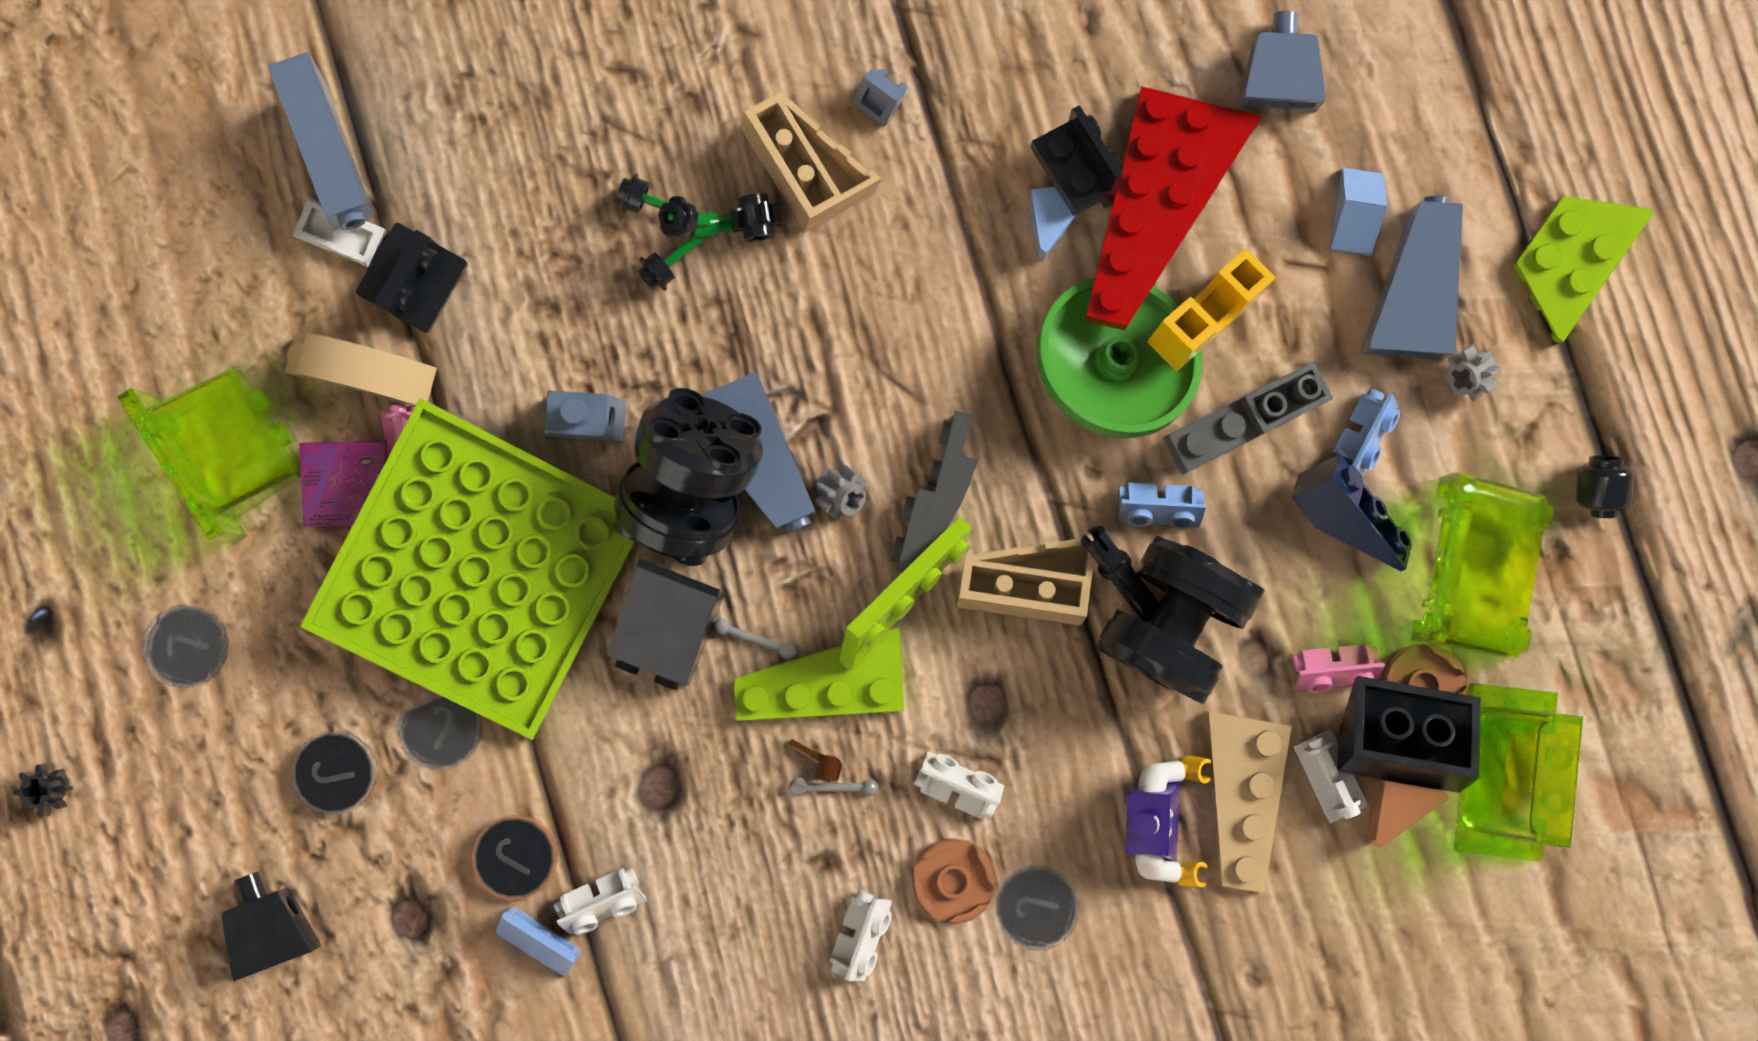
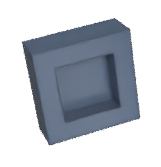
M872 68L863 77L851 103L885 127L894 117L906 93L907 85L901 82L897 87L886 78L889 73L886 69L876 71Z

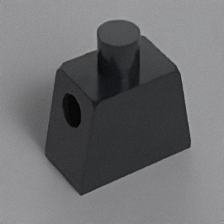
M259 871L234 880L242 905L222 912L221 916L233 981L310 953L321 947L318 937L288 887L267 895Z

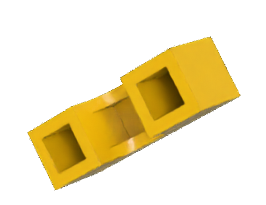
M1245 248L1223 267L1194 299L1190 296L1167 316L1147 343L1177 372L1255 303L1276 277Z

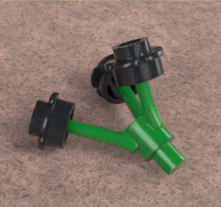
M635 173L631 180L623 178L620 184L616 201L623 203L622 212L626 213L627 210L639 214L644 203L660 209L658 214L660 228L666 236L673 237L675 235L677 238L686 235L690 236L688 241L664 260L656 252H653L646 259L643 257L639 258L642 267L637 272L643 281L652 290L659 286L665 291L667 290V284L675 279L669 267L694 247L705 242L706 238L717 237L719 232H731L733 230L730 215L717 216L715 212H698L693 204L686 202V199L681 196H673L667 202L648 195L650 182L639 179V174Z

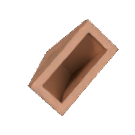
M1376 778L1366 837L1371 844L1381 848L1450 798L1442 790Z

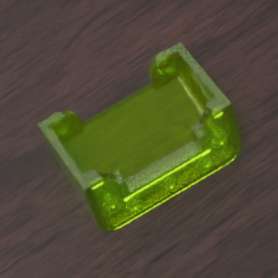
M1458 472L1439 477L1436 498L1444 499V503H1447V506L1439 508L1437 517H1442L1430 590L1428 599H1423L1421 605L1422 608L1429 610L1424 612L1422 621L1414 620L1410 641L1515 660L1521 652H1527L1531 641V630L1527 628L1543 532L1544 529H1548L1550 526L1553 506L1548 504L1547 497L1544 494Z

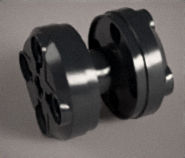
M675 388L670 391L668 398L650 404L642 413L636 432L635 453L639 461L633 463L627 469L620 481L614 499V511L617 517L614 524L615 530L626 539L637 541L656 553L673 557L676 561L688 566L702 565L706 561L707 556L723 550L730 543L738 522L739 500L736 494L742 492L749 485L762 458L763 447L759 438L762 430L760 423L750 415L739 413L724 403L703 397L701 394L688 388Z
M1155 536L1153 542L1148 545L1141 558V565L1136 573L1151 585L1165 592L1149 623L1126 612L1116 610L1112 619H1109L1104 627L1096 649L1135 669L1157 684L1171 691L1181 693L1204 705L1220 679L1218 676L1223 665L1194 647L1210 617L1230 626L1244 629L1247 621L1252 619L1265 590L1194 547L1181 545Z

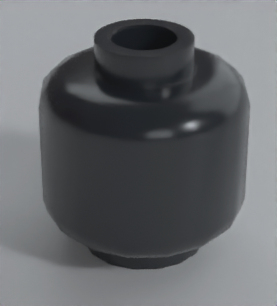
M1613 455L1590 456L1589 462L1581 465L1577 471L1576 500L1578 504L1586 509H1590L1592 517H1617V511L1627 509L1633 503L1634 470L1631 466L1624 464L1623 457Z

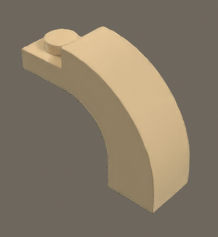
M306 332V334L295 333L293 342L288 349V361L284 373L355 389L398 403L415 406L419 398L428 402L437 368L378 349Z

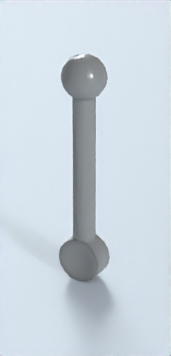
M717 619L713 623V631L718 635L727 633L780 652L784 659H792L796 655V647L792 643L780 644L730 626L725 619Z
M794 778L790 782V792L795 796H801L806 791L863 792L867 796H872L878 790L877 783L871 779L863 783H806L802 778Z

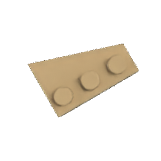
M779 92L744 111L740 128L804 233L875 194L881 178L872 170L869 172L850 156L851 152L842 144L839 146L821 131V126L783 93Z
M1087 535L1091 541L1094 540L1091 535ZM1081 538L1061 542H1046L1044 545L1020 549L1016 547L965 556L956 607L1081 626L1087 617L1094 558L1082 546Z

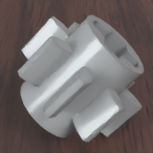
M1470 345L1462 350L1461 353L1458 352L1448 358L1447 361L1452 368L1444 377L1449 381L1455 395L1469 394L1471 401H1474L1484 395V393H1489L1497 388L1498 384L1493 378L1501 370V367L1497 366L1490 350L1487 352H1477L1475 346Z
M843 465L840 472L835 469H828L817 481L816 492L819 497L815 500V504L835 520H839L842 513L847 516H853L865 504L866 492L863 488L866 486L867 481L847 465Z

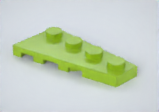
M959 516L846 627L839 662L852 671L891 627L909 612L924 591H930L943 575L942 571L950 563L957 564L970 549V545L967 542L972 526Z
M900 627L889 630L852 671L839 662L842 645L735 678L736 721L905 711Z

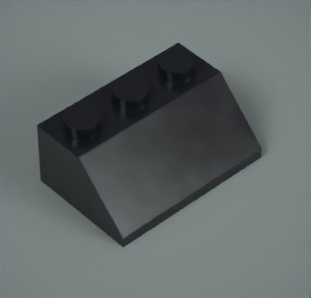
M1357 676L1354 680L1339 730L1338 772L1456 793L1462 792L1479 779L1481 698Z

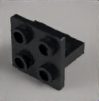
M1080 105L1071 109L1068 122L1032 140L1030 146L1073 216L1101 202L1104 208L1112 205L1123 176V164L1118 154L1113 149H1107L1100 138L1101 130L1097 121L1090 114L1086 116Z
M395 223L356 289V294L422 332L429 333L468 267V262L441 247L424 233L418 230L414 232L400 223Z

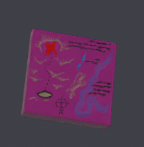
M387 441L299 443L303 527L353 526L388 459Z

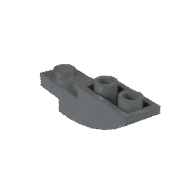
M1312 362L1168 434L1163 439L1181 474L1184 475L1334 398L1315 362Z
M955 411L953 421L944 420L939 444L946 445L942 461L934 459L928 484L936 486L935 491L931 492L918 488L916 498L907 496L901 519L909 522L906 537L897 536L891 561L899 563L897 572L902 573L948 528L962 504L978 461L962 456L972 417L970 414Z

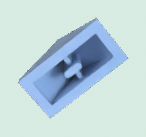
M1350 168L1341 169L1329 250L1364 256L1372 255L1387 209L1384 174Z
M1055 186L1032 189L1029 195L1037 256L1043 260L1077 217V215H1072Z

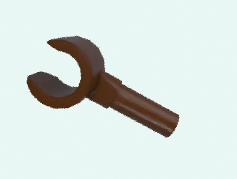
M794 739L789 741L787 748L812 762L818 763L816 777L829 781H837L839 779L842 768L839 758L813 751Z

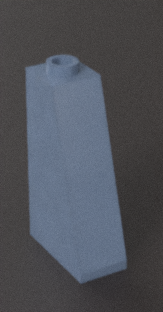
M305 52L268 65L269 72L325 217L334 230H352L362 226L366 219L375 216L327 83L309 52Z
M1428 196L1410 210L1363 341L1361 354L1443 360L1455 354L1463 204L1450 203V198L1445 196Z
M757 371L701 394L703 397L724 403L739 413L750 415L760 423L762 430L759 438L763 447L762 458L754 477L745 490L778 530L786 527L787 532L792 533L810 525L809 517L815 515L816 511Z

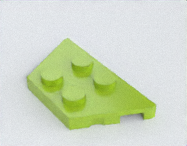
M1565 195L1556 202L1512 265L1520 281L1528 287L1529 297L1536 310H1541L1552 330L1550 335L1553 341L1558 344L1564 342L1654 214L1652 210Z

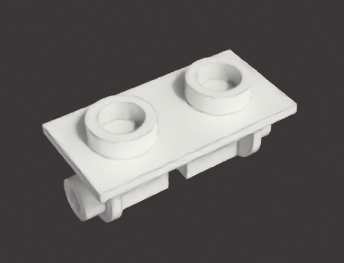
M1332 729L1293 746L1329 823H1333L1343 817L1345 819L1355 817L1361 813L1360 809L1368 806L1354 775L1338 772L1337 770L1338 742Z
M929 751L914 782L915 786L921 788V793L946 804L952 791L959 793L960 795L954 807L979 819H982L983 816L989 819L992 818L996 807L1000 804L1004 785L998 783L992 775L982 771H971L960 766L955 759L948 755H936Z
M621 868L595 880L600 892L598 896H593L588 884L561 895L560 901L554 903L555 910L560 918L557 920L558 925L570 935H581L598 927V922L611 916L622 917L634 912L637 909V905L647 901V898L635 886L638 884V879L632 868L627 871Z
M858 890L857 896L851 897L842 925L856 931L854 937L839 933L829 962L833 963L831 972L846 976L845 980L865 981L866 976L871 974L877 962V952L875 950L879 938L887 931L891 921V912L889 910L892 900L874 898L873 894L863 890Z

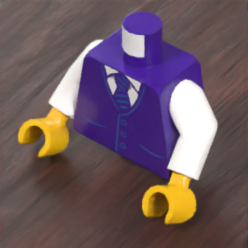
M1187 755L1181 762L1171 761L1150 764L1142 770L1140 778H1137L1129 789L1127 796L1125 850L1126 854L1135 859L1137 870L1144 878L1177 882L1182 887L1206 886V883L1199 882L1197 879L1198 868H1207L1206 863L1187 861L1178 863L1176 861L1180 782L1188 780L1204 784L1208 783L1211 777L1201 775V768L1205 763H1211L1210 759Z

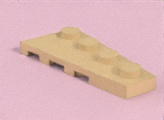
M1206 711L1210 735L1209 751L1213 773V802L1216 812V840L1220 885L1265 893L1292 726Z

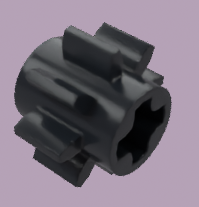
M765 193L750 194L738 198L739 208L731 209L730 213L733 233L743 232L745 242H757L775 237L774 227L781 226L782 222L779 202L770 204L768 194Z
M47 763L36 765L35 774L29 771L21 772L19 777L23 782L19 789L13 791V795L20 796L21 801L24 803L21 811L26 812L37 808L38 816L46 817L51 814V806L56 809L66 808L67 804L63 798L66 795V791L72 790L73 786L66 785L62 778L65 770L58 769L49 773V767ZM39 786H47V795L39 794Z

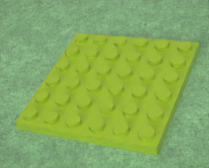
M419 398L300 627L533 740L635 541L624 538L615 530L614 524L617 518L614 511L615 497Z

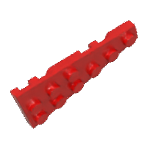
M1141 86L1123 157V176L1112 203L1084 321L1123 331L1127 329L1250 135L1259 124L1262 116Z

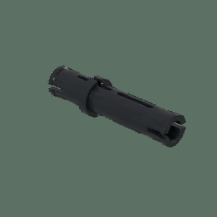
M1095 526L1089 529L1087 532L1094 540L1091 541L1084 534L1081 538V544L1098 563L1099 573L1104 579L1111 580L1140 619L1149 623L1160 602L1131 566V557L1126 551L1124 552L1117 548L1107 535L1106 530L1102 526Z

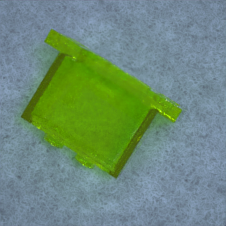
M232 367L164 401L160 397L134 388H130L117 396L208 541L235 545L246 538L248 535L237 518L301 477L300 461L290 447V444L294 442L291 434L280 421L275 424L267 411L272 407L268 398L259 387L252 388L239 368Z
M1470 683L1469 696L1481 698L1479 779L1459 793L1454 851L1542 861L1544 845L1571 848L1583 716L1556 713L1558 693Z

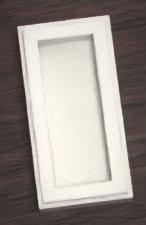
M308 197L292 236L369 268L380 250L388 231L367 221L356 229L334 230L325 217L320 202Z

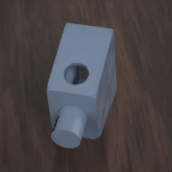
M1293 11L1273 13L1272 32H1259L1255 37L1249 54L1239 107L1317 112L1325 102L1318 37L1314 34H1297L1298 13Z
M548 391L544 439L624 443L626 401L602 393ZM611 410V422L609 425V412Z

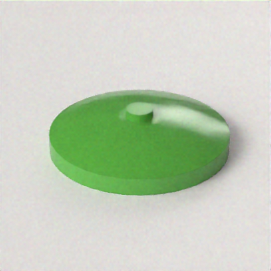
M1094 278L1080 282L1069 288L1055 301L1041 323L1038 332L1036 361L1040 378L1048 395L1057 407L1071 420L1087 430L1100 435L1114 438H1138L1164 429L1175 421L1189 406L1198 390L1202 375V351L1198 352L1176 372L1147 343L1161 322L1179 307L1178 304L1161 290L1153 287L1127 329L1123 331L1084 321Z

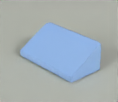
M510 907L504 911L496 928L498 936L564 977L569 974L582 953L581 948L516 907Z

